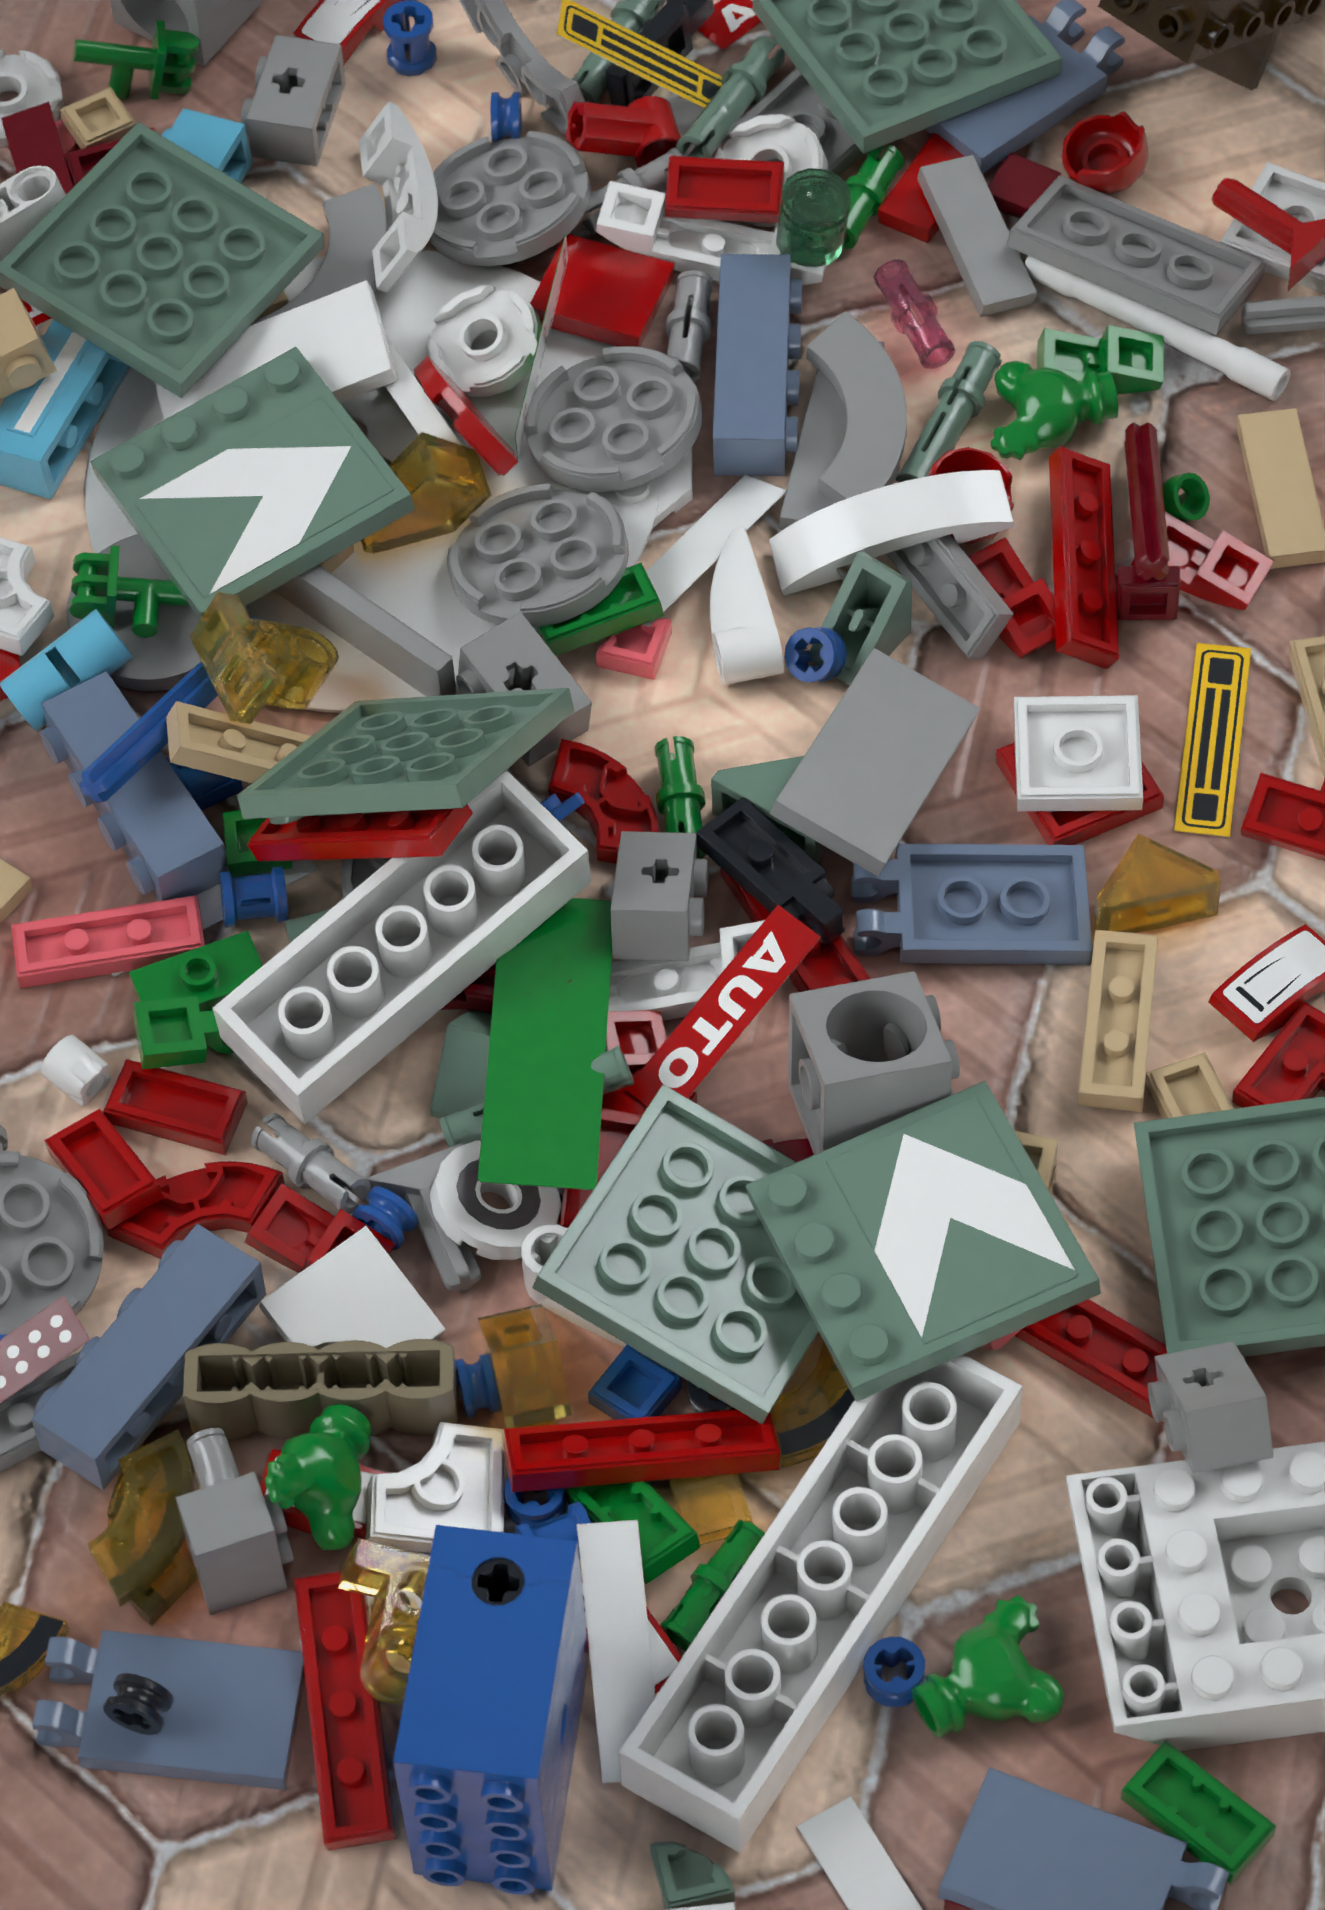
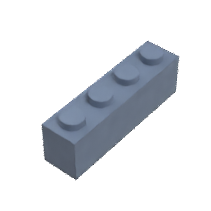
M721 254L713 421L714 475L785 476L786 452H797L798 417H787V406H799V370H789V359H800L801 324H790L791 314H802V279L791 278V255Z
M105 671L41 703L47 728L40 731V736L49 756L55 764L65 761L72 772L68 774L77 798L84 807L91 804L95 806L101 815L97 818V822L106 842L113 851L121 847L130 859L126 862L128 871L141 894L145 895L152 892L157 901L198 895L220 884V872L229 871L224 843L161 750L107 801L97 803L90 795H84L81 792L79 784L83 781L81 777L82 772L139 720L108 672Z
M198 1223L183 1241H174L162 1255L158 1270L142 1289L135 1288L125 1297L118 1310L117 1319L101 1338L99 1336L93 1337L85 1344L78 1355L76 1367L62 1384L50 1387L38 1401L32 1422L40 1450L104 1490L183 1395L185 1353L203 1345L226 1344L266 1296L261 1263Z

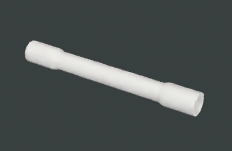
M1028 256L1024 265L1031 279L1066 297L1077 298L1142 332L1164 336V343L1225 373L1230 380L1272 401H1276L1282 395L1289 382L1290 369L1248 348L1237 347L1214 334L1031 256Z

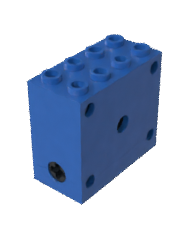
M436 1525L393 1759L414 1874L423 1875L426 1880L434 1884L459 1886L465 1880L493 1883V1886L498 1890L516 1895L530 1894L535 1889L550 1891L553 1889L589 1666L578 1543L576 1540Z

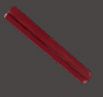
M1133 422L1125 429L1126 440L1124 446L1136 574L1144 581L1152 577L1161 581L1169 574L1168 562L1170 558L1157 429L1149 422L1142 426Z

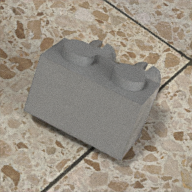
M209 1428L195 1433L187 1440V1448L193 1463L194 1477L199 1490L178 1496L176 1501L190 1557L209 1614L211 1615L287 1590L283 1564L292 1562L294 1559L286 1535L287 1526L282 1509L278 1504L271 1502L269 1494L263 1496L255 1472L242 1476L239 1475L223 1429Z

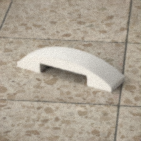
M389 101L359 140L363 177L383 186L388 231L372 250L376 289L385 293L397 283L430 240L435 229L438 211L435 179L424 147L400 107Z
M614 181L609 182L596 224V232L625 250L675 263L674 270L679 272L687 270L702 271L716 281H720L721 254L791 255V278L802 279V285L822 282L835 231L779 218L773 233L720 220L665 217L666 193Z
M1000 470L961 471L907 480L855 495L806 516L770 538L769 541L781 591L786 596L840 580L839 567L852 564L858 552L863 551L871 557H876L953 534L957 544L1014 528L1015 524Z
M764 921L720 928V943L690 948L689 961L620 960L612 962L608 1011H661L663 1021L685 1017Z

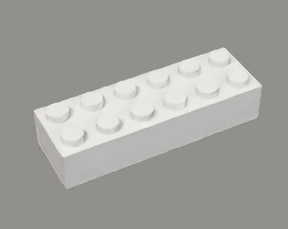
M507 770L468 803L473 814L441 857L391 858L213 1007L221 1039L304 1124L309 1122L493 966L499 957L519 944L591 882L588 850Z

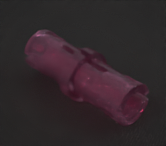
M902 259L888 261L876 270L874 280L892 309L891 321L899 333L906 334L924 368L935 369L941 367L953 357L955 348L936 318L938 308L930 295L922 293L910 273L906 261Z

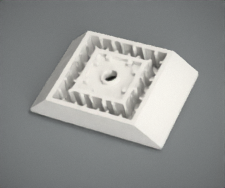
M1325 1442L1273 1448L1274 1458L1193 1474L1187 1461L1181 1460L1066 1476L1069 1502L1115 1733L1160 1746L1166 1740L1179 1751L1325 1732ZM1294 1589L1301 1592L1307 1598L1309 1607L1299 1614H1285L1273 1605L1271 1597L1279 1590Z

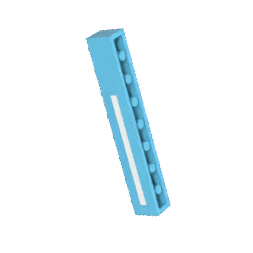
M183 108L171 129H166L162 134L166 139L239 183H242L253 164L245 124ZM54 319L45 334L40 336L57 371L40 379L31 387L21 389L5 397L0 406V485L47 499H52L130 369V366Z

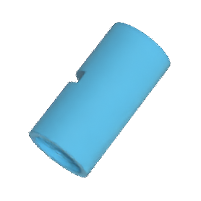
M95 609L1 681L0 686L25 720L37 732L46 725L41 703L105 671L111 675L134 657L101 613Z

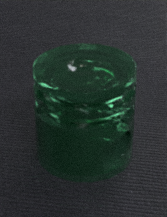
M809 168L797 171L787 178L783 185L776 229V245L781 254L791 255L792 263L803 267H820L830 264L840 256L845 244L849 208L851 205V191L846 182L837 174L825 169Z

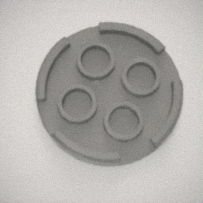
M529 131L526 137L518 139L509 138L490 143L487 136L467 144L451 154L433 171L437 189L438 211L435 229L429 241L437 251L449 259L475 266L510 264L533 257L561 241L565 233L567 236L583 217L589 204L591 186L582 157L565 140L537 131Z
M630 346L611 347L603 349L602 356L580 362L567 370L560 366L546 377L533 393L524 422V430L533 460L548 477L564 486L577 490L613 492L645 484L677 465L696 442L702 426L703 413L698 390L692 379L683 370L682 364L667 354L648 348Z
M552 483L517 488L484 503L469 515L471 522L459 535L454 546L448 549L447 566L453 589L459 601L467 610L477 617L497 625L521 612L532 627H541L574 618L591 609L608 596L621 580L629 557V545L621 516L609 501L595 492H590L586 495L573 491L554 490Z
M138 534L112 544V546H120L118 576L171 580ZM111 545L102 550L100 553L110 554ZM70 591L66 609L68 629L82 620L75 618L69 612L70 601L76 597L72 591ZM116 601L114 631L134 658L111 674L110 677L116 686L130 690L163 691L172 689L248 618L249 604L208 628L203 625L190 606L159 604L157 633L152 637L143 638L135 635L132 631L134 602Z
M0 1151L1 1335H8L63 1295H65L77 1315L85 1306L96 1287L102 1267L104 1248L103 1231L99 1215L87 1197L88 1193L81 1184L67 1171L64 1173L44 1161L20 1155V1152Z

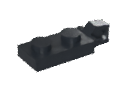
M667 0V3L652 19L647 20L643 24L639 35L686 58L693 50L692 35L714 12L713 0ZM612 62L609 63L608 68L605 70L611 105L628 107L629 104L637 99L652 96L660 87Z
M745 798L738 800L695 832L697 835V847L770 913L777 905L781 906L821 936L819 941L825 946L845 932L842 918L844 910L831 899L835 896V890L826 880V870Z

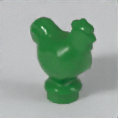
M1010 361L1003 364L995 373L996 390L1000 397L1016 410L1017 418L1006 427H998L994 430V438L991 440L990 446L999 453L1001 458L1008 459L1014 457L1021 460L1025 454L1036 452L1039 448L1062 447L1071 442L1079 424L1089 419L1092 423L1101 425L1103 420L1117 418L1118 398L1111 372L1095 373L1093 370H1090L1079 381L1053 368L1032 369L1028 363L1020 361Z
M342 1404L326 1407L321 1415L315 1418L310 1425V1433H304L285 1441L281 1454L277 1457L276 1461L268 1463V1475L265 1477V1484L271 1502L278 1504L281 1509L290 1508L294 1504L309 1519L313 1538L322 1550L339 1551L347 1548L353 1540L355 1523L352 1514L362 1488V1477L358 1460L364 1458L369 1451V1438L372 1433L371 1424L364 1414L353 1407Z
M1014 1596L1010 1601L998 1599L995 1604V1610L985 1615L983 1623L962 1633L955 1642L951 1673L944 1678L937 1673H929L925 1677V1682L911 1689L914 1704L925 1725L935 1737L939 1738L950 1731L959 1733L965 1725V1716L968 1714L993 1721L1023 1716L1032 1723H1045L1061 1713L1065 1694L1059 1682L1049 1674L1029 1665L1019 1647L1025 1635L1035 1632L1040 1626L1036 1618L1038 1609L1035 1604L1026 1602L1021 1596Z

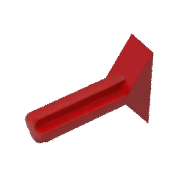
M1224 178L1219 183L1212 195L1213 205L1291 255L1288 291L1325 258V219L1303 223L1236 179Z

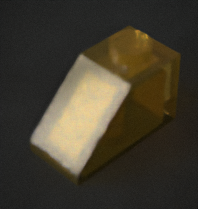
M421 432L389 465L410 492L415 510L362 539L363 549L365 552L375 554L455 532L469 518V515L475 512L491 496L477 452L474 449Z
M542 1304L477 1318L485 1353L489 1356L500 1414L506 1429L555 1425L558 1423L557 1419L572 1416L558 1341Z

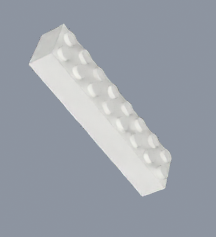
M961 1355L857 1402L854 1400L620 1749L619 1762L622 1786L741 1854L863 1666L864 1657L869 1648L880 1640L1021 1422L1023 1386L979 1362Z

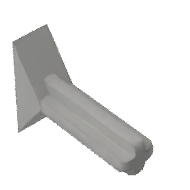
M1325 296L1246 302L1242 307L1244 332L1252 335L1325 329Z
M464 1143L367 1178L370 1181L371 1188L378 1186L388 1189L412 1207L417 1214L418 1226L446 1289L449 1291L459 1290L461 1293L470 1290L472 1285L480 1281L482 1272L471 1247L464 1241H462L461 1245H458L450 1239L435 1219L430 1192L441 1162L455 1148L464 1145Z

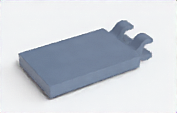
M1060 0L1042 24L1029 15V18L1062 57L1060 75L928 127L925 130L931 135L933 133L940 135L964 156L974 155L983 174L1006 159L1009 153H1015L1106 92L1107 75L1114 73L1123 65L1124 59L1116 54L1114 50L1125 43V38L1110 26H1106L1092 37L1085 50L1079 54L1069 45L1077 42L1085 34V29L1077 24L1075 20L1086 13V8L1076 0Z
M899 843L896 847L895 859L888 860L879 877L853 863L854 876H851L852 901L857 903H873L888 895L897 894L898 912H883L875 909H864L856 912L857 929H854L853 932L854 954L875 956L891 948L900 947V963L1090 964L1092 938L1084 845Z
M102 1630L99 1649L71 1638L50 1637L45 1665L51 1667L49 1680L62 1684L82 1683L91 1684L92 1686L87 1712L77 1710L58 1701H37L32 1728L38 1730L37 1744L48 1747L79 1748L78 1759L81 1768L286 1790L305 1679L301 1651ZM131 1673L149 1678L165 1687L173 1695L174 1702L171 1708L166 1712H160L164 1725L158 1734L147 1735L131 1731L118 1725L104 1713L103 1706L106 1699L117 1695L113 1688V1683L119 1674Z
M989 1767L939 1886L938 1898L944 1901L947 1899L974 1910H1164L1167 1899L1170 1897L1189 1905L1195 1910H1217L1225 1891L1224 1886L1229 1872L1211 1863L1182 1862L1188 1844L1184 1841Z

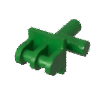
M156 20L151 48L75 39L73 61L112 66L108 88H112L119 100L127 99L130 96L134 69L148 70L150 99L158 100L160 92L186 94L190 91L192 80L188 74L192 73L195 68L196 61L192 54L198 51L199 39L189 32L165 29V21Z
M111 545L110 554L80 553L76 555L73 559V570L78 575L71 582V591L76 597L71 599L69 607L70 614L75 618L83 619L97 609L114 630L116 601L134 602L132 631L139 637L148 638L157 633L159 604L190 606L172 580L118 576L120 546Z

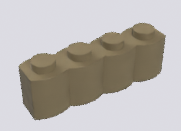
M433 1339L406 1340L391 1345L388 1348L368 1341L350 1340L333 1343L320 1350L298 1342L272 1343L259 1347L254 1351L238 1345L217 1343L199 1346L185 1353L183 1397L191 1430L194 1434L209 1428L223 1429L227 1440L243 1438L257 1431L269 1436L286 1439L310 1433V1425L315 1418L319 1417L326 1407L334 1404L347 1405L364 1414L372 1427L371 1436L382 1433L390 1428L406 1434L426 1436L434 1435L440 1422L458 1424L459 1382L454 1347Z

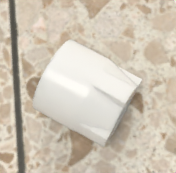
M74 1035L66 1036L49 1051L41 1066L42 1076L81 1106L88 1105L90 1100L102 1088H106L111 1080L108 1072L110 1065Z

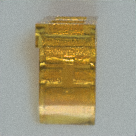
M217 592L189 636L230 721L247 724L253 722L263 705L289 709H305L308 707L339 659L335 646L322 634L305 627L249 618L239 596L223 592Z
M359 1538L343 1562L338 1588L374 1597L361 1663V1680L365 1689L375 1699L384 1703L398 1704L404 1702L409 1673L395 1670L389 1664L386 1653H397L403 1656L411 1665L421 1610L407 1606L401 1600L398 1590L411 1591L422 1601L430 1557Z

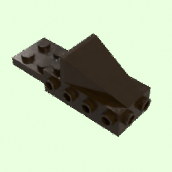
M1100 0L1098 7L1185 63H1195L1249 90H1253L1259 85L1280 30L1311 19L1319 11L1324 0Z

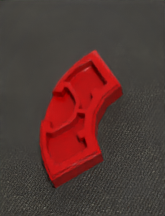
M427 355L413 369L414 376L424 389L423 391L435 405H438L454 423L452 426L498 475L502 474L504 476L518 463L514 450L481 415L470 398Z
M561 739L548 788L549 796L555 793L562 802L578 792L585 803L574 811L588 821L596 837L597 861L617 864L621 831L660 832L654 805L649 795H645L641 787L627 774V768L619 761L591 746Z
M217 1161L204 1163L205 1168L185 1172L169 1179L164 1175L156 1179L164 1198L107 1230L108 1236L161 1259L166 1249L176 1240L183 1241L197 1223L209 1231L233 1229L248 1233L281 1183L285 1184L283 1172L254 1163Z

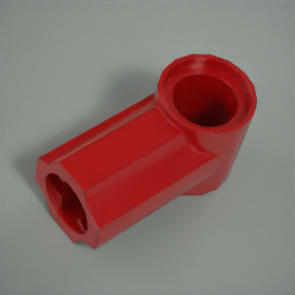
M646 96L637 99L629 104L628 107L574 101L567 114L566 141L577 151L634 157L639 168L668 153L672 148L677 149V142L681 138L670 103L665 98L659 96Z

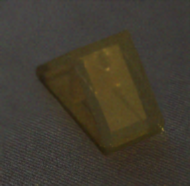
M1138 833L1096 897L1093 934L1095 935V930L1141 933L1218 915L1221 878L1218 870Z

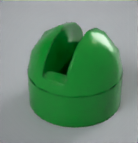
M1194 473L1180 474L1169 478L1162 484L1166 512L1184 523L1199 520L1205 516L1210 504V495L1206 483L1200 476ZM1182 488L1184 493L1178 496V492Z

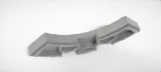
M460 0L476 33L483 32L487 39L499 50L501 57L497 59L496 65L517 92L521 93V97L530 93L537 103L543 105L547 110L541 112L542 119L565 135L568 123L567 114L574 101L585 102L578 82L564 76L546 61L521 30L504 0Z
M376 183L322 202L330 235L325 259L319 271L308 286L292 301L275 312L255 320V324L365 280L368 281L374 295H376L378 289H376L372 250L388 231L384 204Z
M844 312L807 345V360L814 364L830 380L839 394L843 406L846 408L847 427L842 446L829 468L818 478V491L835 503L893 484L899 473L900 461L907 438V406L898 372L888 353L878 340L859 321L847 312Z

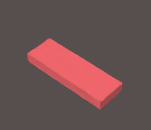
M198 895L11 925L20 989L132 971L205 945Z

